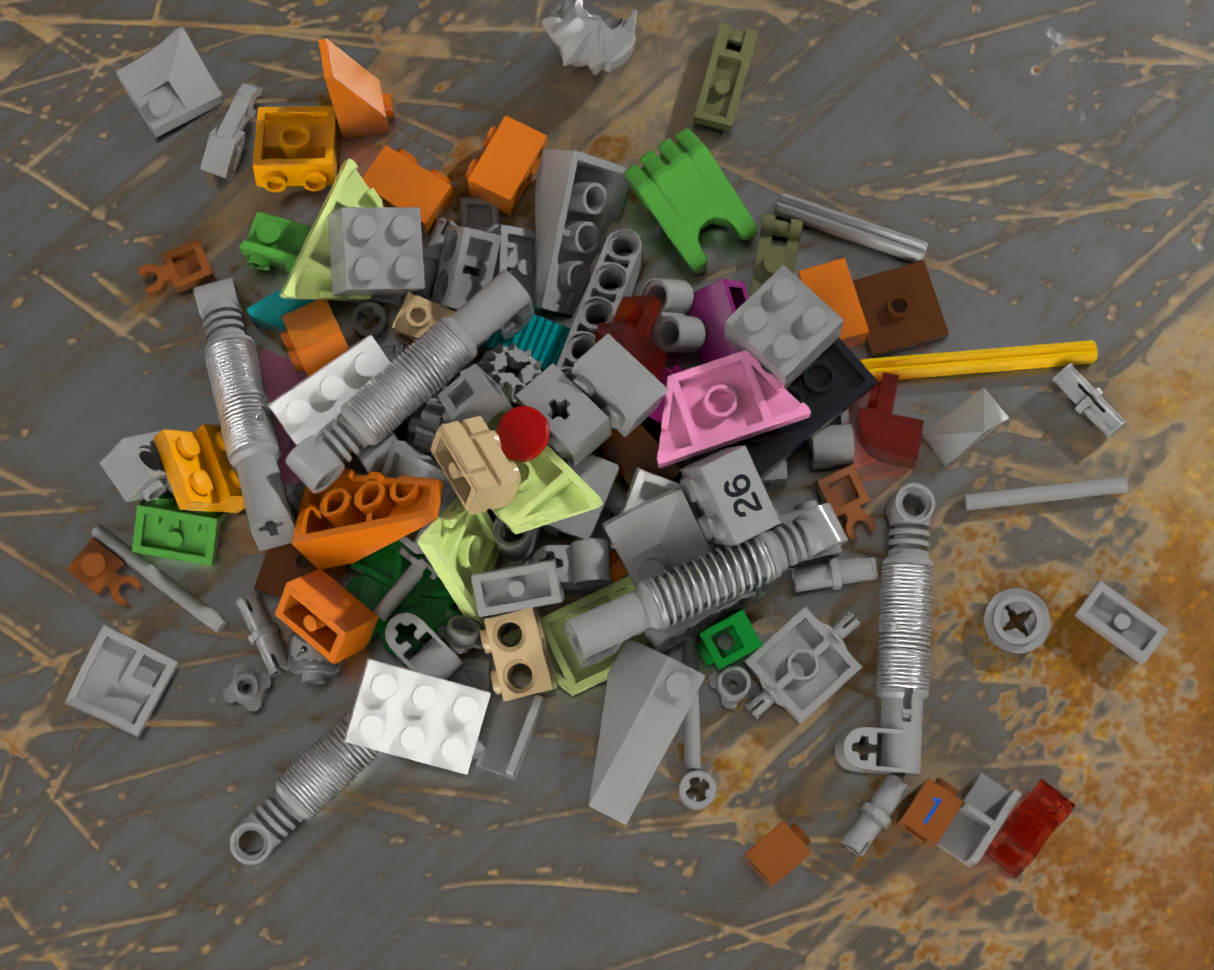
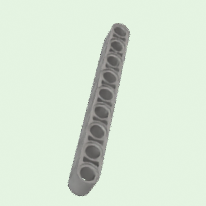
M630 228L614 230L605 241L556 365L567 377L578 360L576 356L590 350L608 333L614 339L622 322L621 319L626 312L644 262L640 236ZM623 250L633 252L628 256L617 255V253ZM609 284H617L620 286L616 290L612 291L603 289L606 285ZM596 318L606 320L601 325L590 324V321ZM564 457L562 460L567 464L568 459ZM497 516L493 525V535L501 556L508 561L514 562L527 558L534 549L542 526L522 532L524 535L520 540L510 543L504 541V538L512 530Z

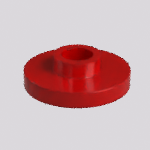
M519 406L511 409L502 417L496 433L501 441V450L507 458L515 462H528L538 457L547 446L550 427L546 417L540 411L530 406Z

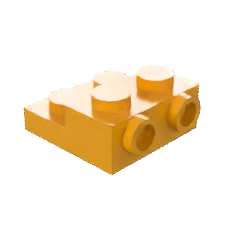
M333 106L258 107L253 155V170L257 187H264L267 191L277 193L285 190L286 186H304L309 191L318 192L326 186L333 185L337 176L338 159L336 148L338 120Z
M203 424L194 432L163 429L153 437L179 510L238 513L245 508L241 485L238 480V472L232 468L228 461L220 425Z

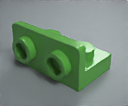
M257 211L247 241H241L239 249L244 260H247V264L251 267L263 271H269L270 267L284 270L285 274L289 276L312 226Z
M169 493L162 494L151 501L143 499L137 504L132 552L212 566L216 562L220 523L226 518V512L179 510L175 496Z

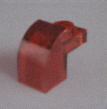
M653 295L623 297L616 310L613 322L598 324L595 344L609 333L659 380L668 355L649 339V335L662 303Z
M883 372L879 384L870 390L867 408H873L874 411L860 408L855 421L856 435L862 448L874 459L885 464L913 469L918 458L924 420L892 414L899 375Z
M1041 778L1014 806L984 855L1016 879L1036 858L1047 839L1067 819L1076 804Z

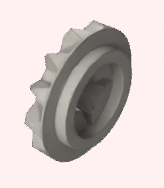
M498 343L494 349L486 351L479 365L499 385L511 403H517L516 394L542 373V361H537L531 356V349L525 352L518 349L516 343L509 347H504ZM507 365H510L512 369L521 370L517 378L513 373L504 372Z
M1013 588L998 593L985 608L983 626L986 629L989 641L999 647L1002 652L1021 655L1035 650L1044 642L1050 629V615L1046 605L1037 595L1025 589ZM1008 611L1012 612L1015 616L1024 615L1027 612L1030 613L1022 624L1025 630L1024 633L1020 632L1017 628L1011 631L1008 629L1004 632L1003 629L1010 620L1007 614Z

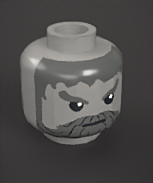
M295 631L291 633L289 638L288 669L295 674L302 675V683L325 684L327 676L339 673L342 661L332 664Z

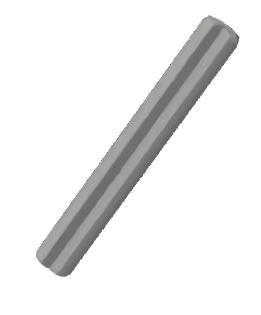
M782 193L779 196L775 206V214L789 220L791 218L803 220V225L914 263L923 261L928 244L926 241L786 193Z

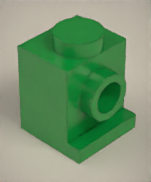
M743 609L699 632L698 635L702 641L695 644L706 666L714 663L718 670L763 646ZM724 633L730 634L733 638L732 647L726 650L718 645V638Z

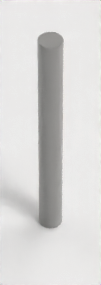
M1124 476L963 495L965 511L1127 493L1128 482Z
M98 524L92 530L91 538L95 539L216 633H219L225 627L227 619L141 554L132 552V548L104 526Z

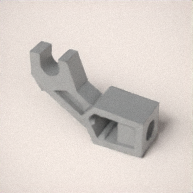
M243 83L240 86L222 123H219L209 134L200 166L201 170L223 178L235 177L246 142L243 129L255 116L256 110L253 109L255 99L261 96L263 88L249 83Z

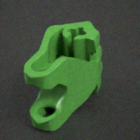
M687 128L676 135L677 144L670 138L662 141L656 147L661 155L657 156L651 150L640 157L639 160L643 165L642 168L634 164L627 168L623 174L645 209L653 213L686 266L692 273L699 275L707 268V257L700 247L702 230L706 226L715 224L731 227L742 240L752 239L758 232L753 218L710 151Z

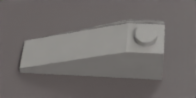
M543 148L535 185L537 308L564 315H572L591 276L589 267L597 251H602L607 239L605 234L612 220L619 219L624 208L629 182L623 172L628 167L576 150Z
M630 638L624 641L607 674L603 713L601 715L599 740L588 803L589 807L625 825L627 824L683 722L706 675Z

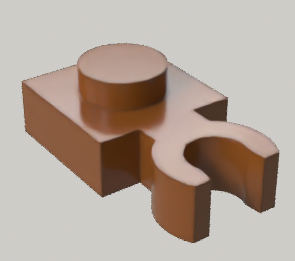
M199 239L161 253L165 264L160 266L146 264L137 270L142 279L150 276L157 277V282L154 285L145 288L150 298L162 295L166 291L167 286L174 284L176 291L180 293L215 279Z
M853 464L814 482L823 504L830 503L836 516L842 515L844 519L842 528L849 542L857 539L853 530L856 521L862 522L868 533L876 530L874 519L869 514L864 513L860 507L869 502L870 499Z
M93 538L66 569L100 597L109 588L112 599L123 608L130 606L121 596L124 587L131 585L140 592L144 589L142 583L134 576H121L120 573L127 565Z

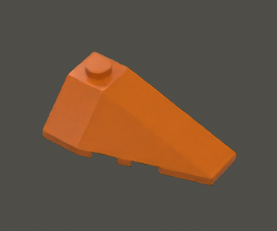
M328 39L318 40L324 78L343 140L390 132L387 118L395 117L391 94H383L380 80Z
M344 468L342 474L329 487L317 494L312 493L305 485L291 544L317 569L352 564L437 520L444 484L439 479L401 475L396 479L384 477L380 472L370 471L368 475L356 474L352 469Z

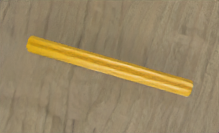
M1087 340L861 359L860 361L877 381L1058 367L1067 366L1069 363L1073 365L1093 364L1097 360L1098 351L1096 342Z

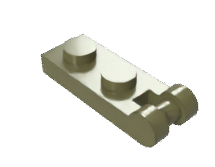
M721 22L696 106L693 123L731 132L759 31L747 28V31L744 32L732 29L733 24ZM728 44L742 47L741 52L728 50L726 48Z
M764 214L749 298L783 265L794 274L803 220L791 218V222L775 220V215ZM772 235L788 238L786 247L771 245Z

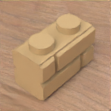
M481 416L464 419L461 423L455 421L442 424L437 429L430 450L467 513L474 515L486 512L489 508L494 510L512 503L521 482L520 471L514 462L508 461L501 450V441L498 434L494 430H489Z

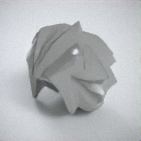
M566 0L563 5H558L557 10L549 9L551 17L540 21L555 45L559 46L560 56L563 58V66L569 64L576 67L587 65L593 76H596L602 69L609 73L623 65L631 57L635 47L637 10L632 12L627 21L623 18L620 21L618 18L603 20L598 14L590 15L587 9H583V0Z

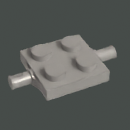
M806 606L767 640L762 647L745 660L744 664L757 677L763 689L750 703L745 705L748 711L751 712L759 703L763 702L752 713L758 719L775 702L777 705L785 708L801 725L861 670L862 666L848 652L843 641L855 628L860 626L857 618L846 628H843L854 617L852 613L847 612L831 628L820 622Z

